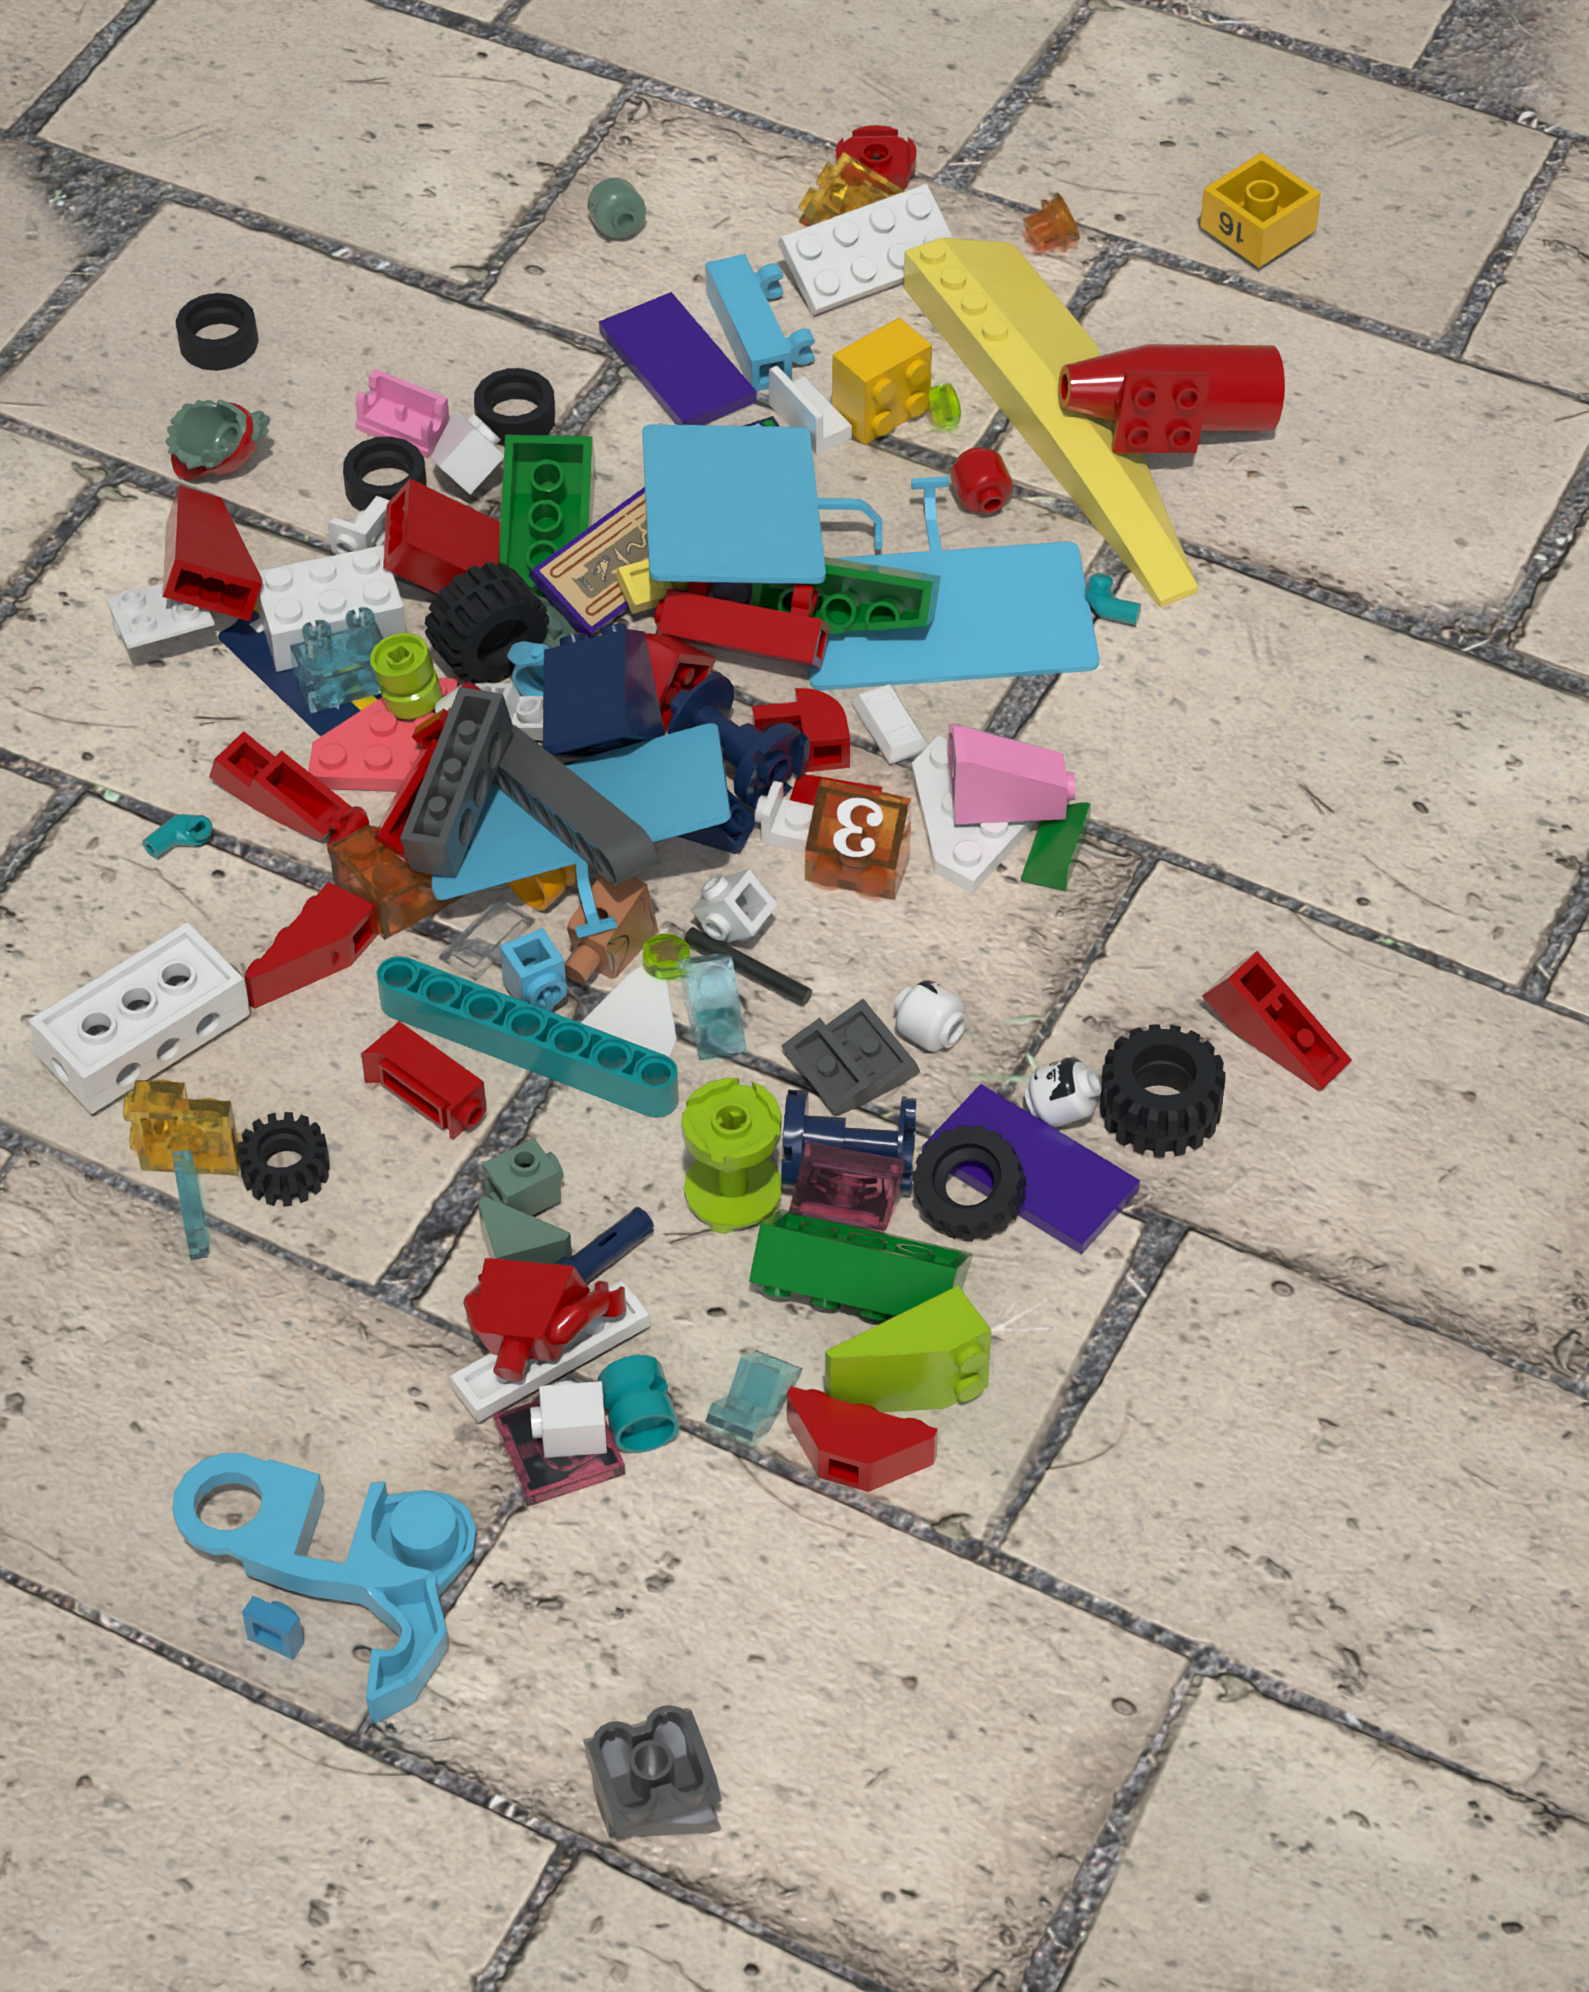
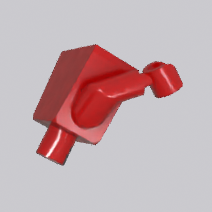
M485 1258L482 1274L478 1275L479 1283L463 1300L472 1332L480 1338L490 1353L497 1355L493 1369L494 1374L508 1381H522L529 1359L554 1361L559 1358L565 1345L569 1344L591 1321L599 1316L617 1317L626 1311L625 1287L620 1286L614 1291H609L607 1282L598 1281L594 1285L595 1290L590 1292L589 1287L574 1266Z

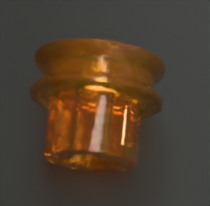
M1057 192L1054 193L1051 200L1044 198L1041 200V210L1022 219L1029 239L1037 251L1056 242H1059L1061 247L1066 248L1069 241L1078 242L1080 240L1074 218L1064 199Z

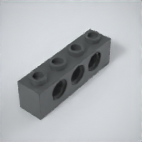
M459 687L400 837L411 871L456 878L513 729L503 694Z

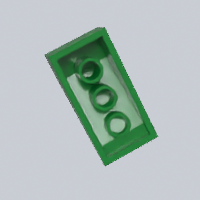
M505 435L498 564L504 563L510 568H514L538 597L548 598L528 577L531 570L592 525L595 480V451L592 436Z

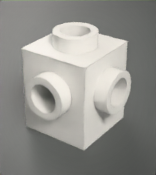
M748 869L728 876L718 874L709 879L700 889L702 896L691 911L702 923L704 931L713 939L723 943L738 939L744 942L759 932L763 922L778 903Z

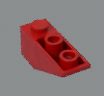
M328 882L316 896H311L305 902L301 913L289 927H284L278 932L274 943L261 958L255 959L249 965L244 976L249 1006L256 1009L352 966L379 935L375 904Z

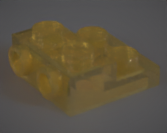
M843 152L835 165L827 162L815 181L820 186L819 189L815 190L810 187L798 206L804 212L799 222L809 227L905 191Z
M165 1079L155 1081L135 1080L133 1092L127 1091L125 1093L123 1116L125 1121H131L130 1149L137 1151L141 1171L239 1176L238 1137L231 1101H222L214 1098L188 1099L185 1082H172Z

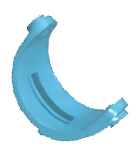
M525 641L517 642L512 645L507 654V657L514 665L511 676L513 684L523 696H543L544 650L549 649L547 645Z

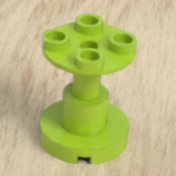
M723 1078L707 1082L692 1092L686 1101V1109L682 1112L681 1134L687 1150L697 1158L686 1174L684 1195L689 1208L702 1221L709 1223L713 1231L723 1234L730 1233L735 1229L755 1225L776 1212L781 1206V1177L777 1166L767 1157L772 1154L780 1142L782 1113L776 1098L764 1086L752 1082V1087L739 1085V1078Z

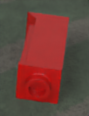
M400 1021L361 1053L365 1083H381L443 1130L448 1128L449 1138L452 1140L467 1128L470 1129L476 1126L487 1111L484 1081Z

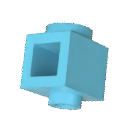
M543 928L500 945L503 983L512 997L551 1011L554 1005L558 1004L564 997H567L568 986L566 984L564 959Z

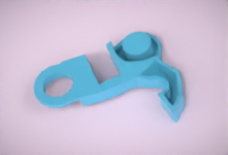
M221 1453L201 1460L185 1473L174 1491L172 1512L179 1533L196 1549L212 1555L228 1554L242 1561L245 1573L248 1576L293 1592L318 1598L359 1603L367 1607L400 1637L397 1645L390 1650L371 1649L366 1694L370 1720L372 1723H378L412 1705L448 1650L447 1629L439 1603V1596L473 1557L476 1527L469 1508L450 1494L418 1490L387 1495L386 1481L370 1483L347 1560L344 1564L307 1557L324 1505L320 1474L271 1459L264 1461L245 1453ZM226 1483L248 1486L260 1495L262 1500L261 1508L255 1518L245 1526L233 1530H217L206 1526L196 1514L197 1506L202 1497L213 1488Z

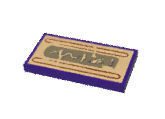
M645 487L535 566L528 576L581 634H586L587 639L595 636L600 632L601 627L608 626L630 609L617 581L616 573L619 567L649 559Z

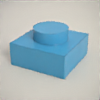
M252 1596L242 1612L247 1639L294 1660L304 1645L300 1617L284 1603L278 1601L268 1603Z

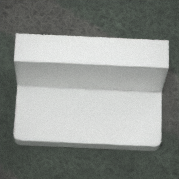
M778 366L769 369V405L790 427H803L810 431L812 451L816 455L852 438V425L805 376L792 382Z

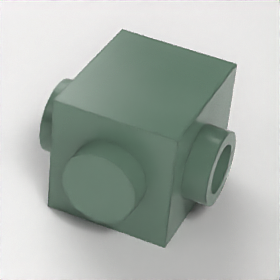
M535 1138L482 1163L485 1193L495 1201L531 1216L561 1201L560 1180L564 1178L562 1167L556 1156L552 1152L545 1153Z

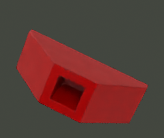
M794 1386L789 1387L787 1392V1423L819 1478L870 1492L934 1465L937 1457L938 1428L928 1426L916 1418L903 1419L879 1412L868 1404H852L831 1398L826 1393L816 1389L804 1390Z

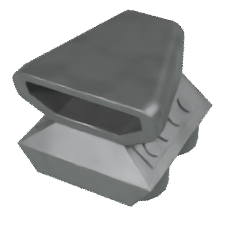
M672 1705L661 1706L653 1710L646 1721L633 1725L620 1721L608 1722L600 1726L593 1737L583 1740L592 1772L594 1796L609 1837L710 1833L721 1829L713 1806L714 1803L722 1801L719 1785L691 1709H681Z

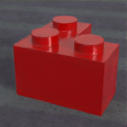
M645 633L664 733L666 734L674 715L670 711V705L674 697L681 690L687 689L691 691L700 682L707 679L717 658L673 636Z

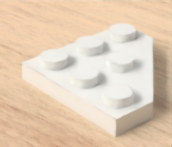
M938 735L912 762V779L914 788L917 789L926 838L928 837L934 873L973 894L1038 821L954 824L947 757L948 740Z

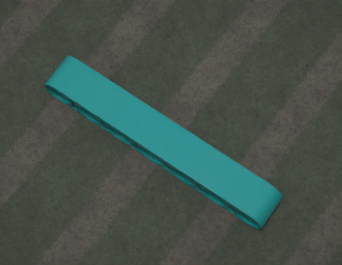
M390 957L378 966L376 974L380 1006L384 1014L393 1019L648 1117H665L671 1114L678 1106L677 1065L673 1059L664 1054L408 957Z

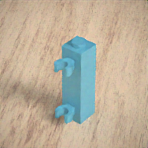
M745 254L705 263L706 295L744 377L756 391L769 389V369L778 366L792 381V362L803 365L815 360L810 345L815 344V340L810 329L797 330L788 338H785L767 299H774L783 295V289L778 281L783 279V273L778 264L765 265L758 272L754 273Z

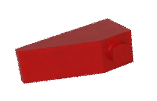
M1258 951L1232 967L1202 995L1236 1035L1317 1091L1322 1090L1352 1061Z

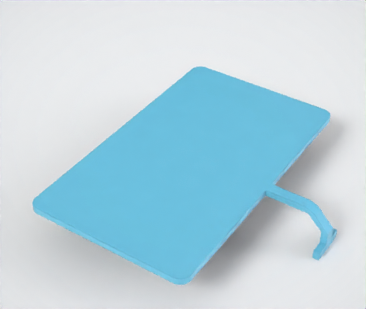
M650 424L642 428L649 576L653 580L674 582L822 583L825 580L826 570L819 509L862 510L874 521L875 549H882V518L867 502L855 498H817L811 436L808 429L803 427Z
M948 476L911 479L912 490L924 489L925 521L930 551L838 557L835 559L941 576L934 620L925 627L875 631L863 630L829 634L821 670L808 667L811 687L821 691L877 687L888 684L905 685L1086 672L1097 669L1099 666V653L1090 605L1085 596L1086 584L1079 547L1073 542L1066 541L942 550L936 517L935 490L936 488L949 487Z
M714 723L700 725L563 763L640 825L652 842L722 824L731 817L720 732L718 726ZM491 784L456 878L432 874L434 897L437 900H446L576 864L578 889L588 922L587 924L575 927L577 937L581 938L617 928L614 916L600 920L591 889L589 864L493 784Z

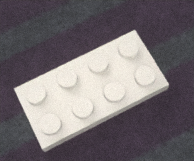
M924 184L781 236L778 245L812 316L903 283L905 250L938 238H953L928 185Z

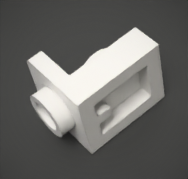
M376 496L367 509L362 510L357 515L354 524L333 517L328 523L332 552L342 554L384 545L386 506L390 500Z
M773 781L768 796H760L755 811V822L761 823V843L815 855L828 821V809L783 799V782Z

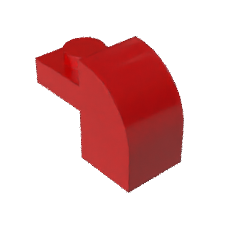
M795 688V702L752 706V724L761 731L765 732L771 726L785 722L793 724L809 738L810 754L804 769L805 773L850 768V733L847 717L841 704L832 696L815 689Z

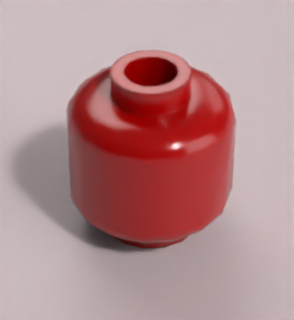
M981 447L968 449L960 454L952 467L950 474L952 484L962 506L971 512L993 513L999 510L1012 494L1013 481L1002 456L994 450Z

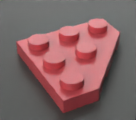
M438 678L442 688V697L459 687L458 678ZM381 697L313 741L308 772L329 789L398 791L419 753L423 750L412 738V735L419 724L436 714L435 709L420 718L401 719L395 717L393 713L387 710Z

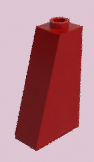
M179 485L166 522L162 597L250 621L262 586V577L222 498Z

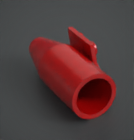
M1145 344L1063 365L1059 375L1058 394L1063 409L1116 423L1111 448L1114 453H1197L1201 431H1273L1280 421L1283 410L1285 375L1281 355L1273 345Z

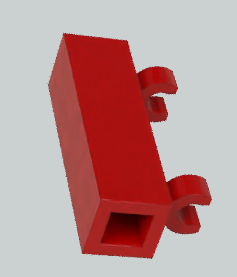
M689 582L688 593L667 589L665 600L660 599L655 612V625L659 626L657 633L661 635L673 636L686 643L820 670L822 668L831 626L822 619L812 617L819 590L814 589V586L800 583L795 584L790 613L709 597L714 582Z

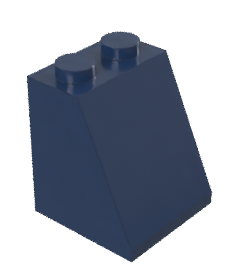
M627 623L612 624L601 627V635L588 639L586 634L565 636L559 639L560 646L544 650L543 748L554 757L581 759L665 735L645 631L628 629Z

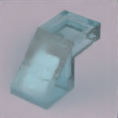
M759 1350L740 1357L729 1394L711 1403L705 1422L750 1441L767 1434L787 1401L789 1387H795L803 1368Z

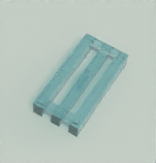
M189 1149L172 1152L190 1260L207 1258L210 1251L192 1152L189 1153Z

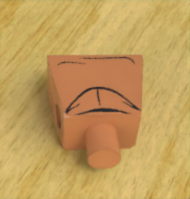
M602 875L598 877L591 888L600 920L614 916L617 928L578 938L575 927L588 923L581 902L567 925L573 949L572 954L565 961V974L579 984H585L594 971L610 979L617 978L657 934L659 930L646 883L631 877L614 886Z

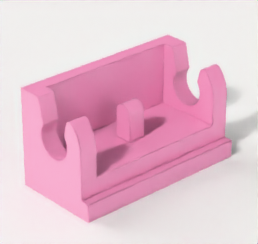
M375 369L369 375V396L361 391H358L356 396V429L374 437L393 436L407 440L418 447L423 457L428 459L449 421L448 398Z

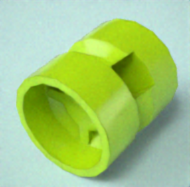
M404 632L392 634L374 646L370 654V664L376 681L379 683V690L387 710L393 713L395 717L401 719L420 718L434 710L436 702L442 698V688L437 673L433 668V661L424 639L416 634Z

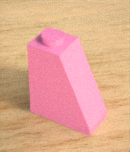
M948 724L947 757L954 824L1066 819L1067 800H1075L1074 772H1066L1063 753L965 725Z

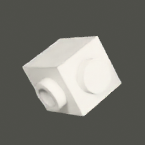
M561 1381L554 1385L539 1386L541 1406L530 1407L532 1437L543 1438L545 1458L607 1453L602 1381L584 1383Z

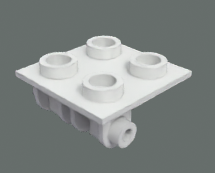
M163 583L141 589H129L119 595L106 598L114 618L112 622L117 637L122 636L127 649L215 625L214 620L207 609L162 597Z

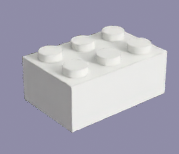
M384 545L259 571L262 577V586L256 600L257 609L276 672L372 652L374 646L382 639L392 634L406 633L404 606L393 573L383 568Z

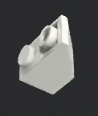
M456 410L450 417L431 458L471 495L504 458V454L496 447L501 439L474 413L467 419Z

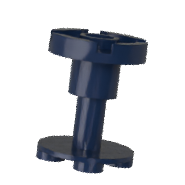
M713 672L691 691L687 689L681 690L674 697L670 705V711L674 715L671 719L668 734L708 723L716 724L720 732L721 746L724 749L723 759L737 769L734 778V793L737 798L756 810L760 796H768L773 781L783 782L784 798L793 788L786 783L792 773L800 777L806 767L810 754L809 738L790 723H779L771 726L765 732L750 723L741 726L727 718L734 701V686L720 672Z
M788 1089L782 1142L784 1158L786 1159L782 1160L781 1164L782 1188H799L802 1174H805V1165H815L819 1159L817 1155L808 1153L810 1146L826 1148L833 1153H838L833 1155L836 1158L822 1156L817 1164L819 1166L827 1164L839 1167L830 1161L844 1162L842 1159L853 1156L850 1158L897 1160L899 1164L896 1170V1195L911 1194L917 1098L902 1096L899 1131L846 1128L845 1117L808 1115V1091Z

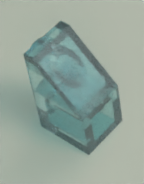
M726 952L678 960L685 1007L698 1059L704 1060L747 1052L733 958Z

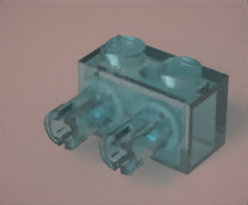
M366 607L358 608L359 619L356 618L354 609L349 611L345 617L348 629L332 633L330 624L324 620H315L316 631L314 632L311 622H308L302 628L304 642L290 645L294 678L310 713L381 693L379 683L376 681L370 664V654L374 646L384 638L371 609Z

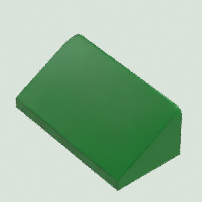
M1080 802L1067 805L1066 819L1041 820L1021 875V881L1062 891L1067 890L1090 823L1091 803Z

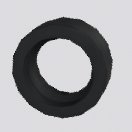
M205 294L188 301L179 310L175 321L181 355L188 363L201 369L218 371L234 368L246 362L255 353L258 345L253 308L244 299L233 294ZM216 324L232 325L239 328L236 333L219 339H206L195 335L199 330Z
M524 368L503 369L493 372L481 380L474 391V412L501 439L498 442V445L505 446V435L547 436L555 425L554 390L549 380L538 372ZM511 399H523L533 402L538 406L531 412L519 416H506L492 410L497 404Z
M388 436L374 437L362 441L349 451L343 461L345 493L351 505L359 511L366 510L376 496L391 500L409 479L426 486L424 457L418 447L404 439ZM380 468H395L409 474L402 481L391 485L377 486L366 483L361 479L367 473Z

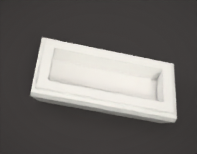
M890 684L861 693L851 700V704L889 765L919 755L928 746L927 741Z

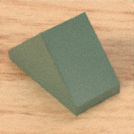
M484 1195L478 1201L481 1233L490 1258L554 1264L564 1256L568 1258L572 1256L570 1232Z

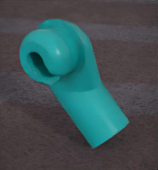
M1101 573L1091 575L1089 587L1085 588V596L1095 612L1102 618L1137 625L1141 604L1116 598L1111 591L1113 580L1110 576Z
M179 814L173 816L152 832L142 843L150 856L158 858L174 845L199 846L207 842L211 838L213 826L210 819L204 815Z

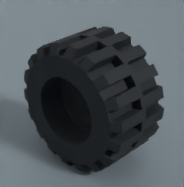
M494 562L485 563L480 568L476 565L468 568L466 573L456 575L448 586H443L438 592L439 597L433 600L428 608L431 613L425 617L424 624L427 626L425 634L433 648L462 681H471L473 684L484 683L485 681L487 683H495L501 677L507 678L513 673L514 665L507 657L513 644L522 641L539 644L546 638L548 631L545 627L549 624V616L546 613L548 610L545 604L514 568H510L504 563L496 566Z
M1160 1024L1149 1025L1148 1031H1143L1140 1027L1131 1030L1129 1039L1121 1036L1115 1041L1114 1049L1108 1050L1102 1070L1100 1114L1102 1118H1105V1127L1108 1132H1117L1116 1140L1123 1146L1131 1143L1134 1145L1133 1151L1144 1154L1146 1150L1154 1151V1157H1165V1152L1173 1151L1175 1156L1185 1154L1186 1147L1188 1146L1196 1150L1203 1145L1204 1137L1210 1139L1215 1133L1216 1124H1219L1222 1113L1226 1072L1223 1071L1224 1062L1221 1055H1214L1215 1047L1209 1041L1201 1043L1199 1041L1200 1034L1192 1030L1187 1034L1180 1032V1026L1170 1025V1029H1161ZM1167 1086L1180 1093L1159 1095L1149 1092L1144 1088Z

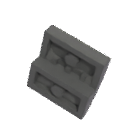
M861 999L827 1025L819 1017L781 1045L784 1052L835 1115L855 1109L882 1096L920 1072L915 1060L864 999Z

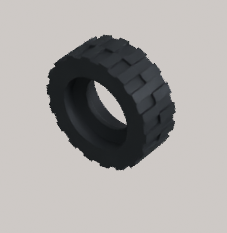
M962 1125L957 1126V1129L951 1131L947 1129L939 1133V1137L935 1140L931 1139L925 1145L926 1149L922 1155H918L916 1171H913L912 1180L916 1188H913L926 1219L930 1220L931 1225L936 1230L945 1232L946 1236L953 1239L956 1237L963 1238L964 1241H974L976 1238L984 1240L992 1237L991 1235L998 1231L1002 1232L1008 1227L1007 1224L1012 1219L1015 1220L1020 1213L1019 1208L1021 1204H1024L1026 1198L1024 1187L1027 1186L1026 1176L1013 1146L1008 1140L1004 1141L1000 1133L994 1130L992 1132L988 1131L984 1126L975 1125V1127H967ZM965 1161H978L990 1168L994 1176V1185L991 1193L985 1200L975 1205L958 1204L948 1196L946 1191L948 1174L956 1165Z

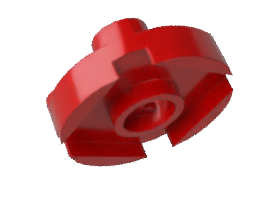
M883 125L863 126L853 130L852 137L844 143L843 138L837 143L835 166L838 175L844 180L845 188L851 192H862L864 190L900 192L908 187L909 179L916 170L917 150L914 142L909 137L908 142L898 137L897 129ZM878 156L880 160H873L872 157Z

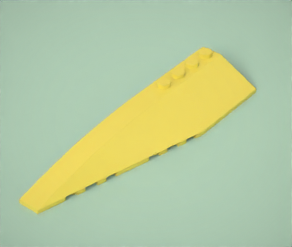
M938 238L905 250V291L1156 604L1161 608L1198 593V584L1143 454L1114 453L1112 451L1115 422L1061 407L1058 382L1062 366L1101 355L1094 340L1012 242Z

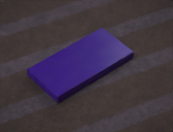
M672 292L599 321V333L676 425H703L757 402V391Z
M982 1084L967 1097L922 1145L923 1153L926 1149L925 1145L931 1139L935 1140L939 1137V1133L947 1129L948 1131L957 1129V1126L962 1125L967 1127H975V1125L984 1126L988 1131L992 1132L994 1130L1000 1133L1003 1140H1008L1013 1146L1026 1176L1027 1186L1024 1187L1026 1198L1024 1204H1021L1019 1208L1020 1213L1018 1216L1080 1254L1085 1252L1128 1204L1140 1187V1180ZM965 1161L956 1165L950 1171V1174L986 1196H989L993 1189V1173L988 1166L981 1162Z

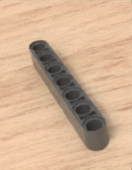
M513 725L512 732L494 776L493 785L614 886L658 863L659 858L655 846L640 825L517 726Z

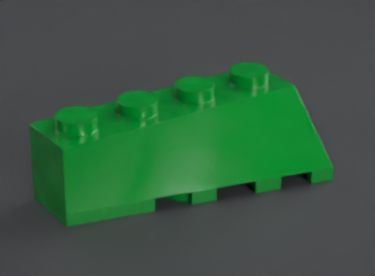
M824 557L825 580L818 584H805L814 586V589L819 590L817 604L812 617L822 619L831 626L829 634H839L852 631L925 627L929 625L935 617L941 576ZM753 583L750 605L790 613L796 583Z

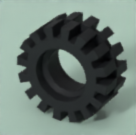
M284 1112V1120H277L276 1113L268 1114V1123L265 1125L260 1119L252 1122L254 1132L246 1128L242 1133L243 1142L239 1141L237 1147L241 1177L243 1178L246 1190H252V1196L258 1201L265 1195L267 1205L275 1206L277 1198H281L283 1207L292 1206L291 1198L296 1196L300 1203L308 1201V1190L317 1195L321 1191L320 1182H327L329 1177L328 1170H330L326 1138L324 1133L321 1134L320 1126L316 1122L310 1125L309 1118L302 1114L297 1121H294L293 1112ZM282 1151H294L303 1156L297 1163L287 1167H273L265 1163L271 1155Z

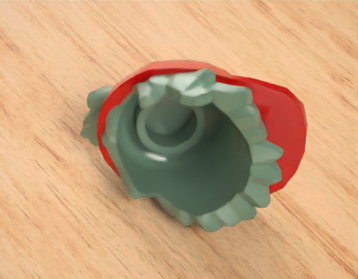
M197 400L195 405L184 404L182 409L170 420L173 425L167 427L170 437L166 439L165 443L170 447L168 453L171 454L173 470L179 479L185 481L194 480L207 474L229 475L250 460L257 448L258 441L269 432L267 426L270 423V417L262 411L250 413L237 403H229L223 400H218L217 403L211 400Z

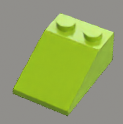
M958 1285L826 1350L825 1393L831 1398L852 1404H868L879 1412L945 1409L959 1401H970L988 1387L991 1328Z

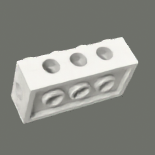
M187 922L28 1021L36 1056L79 1102L93 1114L249 1016L250 1011L244 978Z

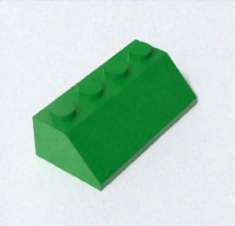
M779 1209L760 1223L749 1282L762 1285L761 1291L769 1295L791 1297L792 1292L811 1296L810 1303L816 1306L838 1309L841 1303L860 1308L859 1314L861 1316L875 1320H888L889 1315L897 1316L958 1285L963 1289L973 1253Z

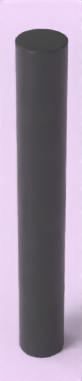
M691 927L684 938L686 945L802 1006L806 1005L810 1000L812 989L719 940L713 939L695 927Z

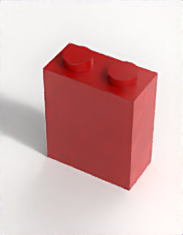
M409 479L386 506L383 568L438 594L443 586H448L453 581L452 578L459 573L461 575L466 573L468 568L476 565L480 568L489 562H494L496 566L498 565L500 522L419 482Z

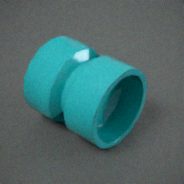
M632 1355L610 1363L601 1371L597 1379L602 1381L603 1405L605 1409L610 1410L608 1422L615 1445L620 1450L629 1453L647 1452L666 1445L676 1436L679 1431V1420L673 1401L668 1395V1384L662 1365L656 1358L648 1355Z

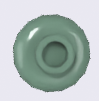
M608 178L599 182L588 196L587 208L589 215L600 231L606 236L613 239H624L637 232L645 221L646 206L644 200L629 181L622 178Z

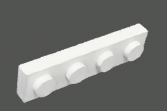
M621 1280L610 1286L609 1291H614L620 1286L625 1287L626 1311L617 1317L599 1316L591 1321L569 1344L565 1345L560 1357L556 1360L529 1359L522 1381H508L494 1374L493 1369L497 1355L490 1353L450 1375L451 1388L475 1420L480 1422L539 1389V1386L550 1383L650 1326V1314L624 1281Z

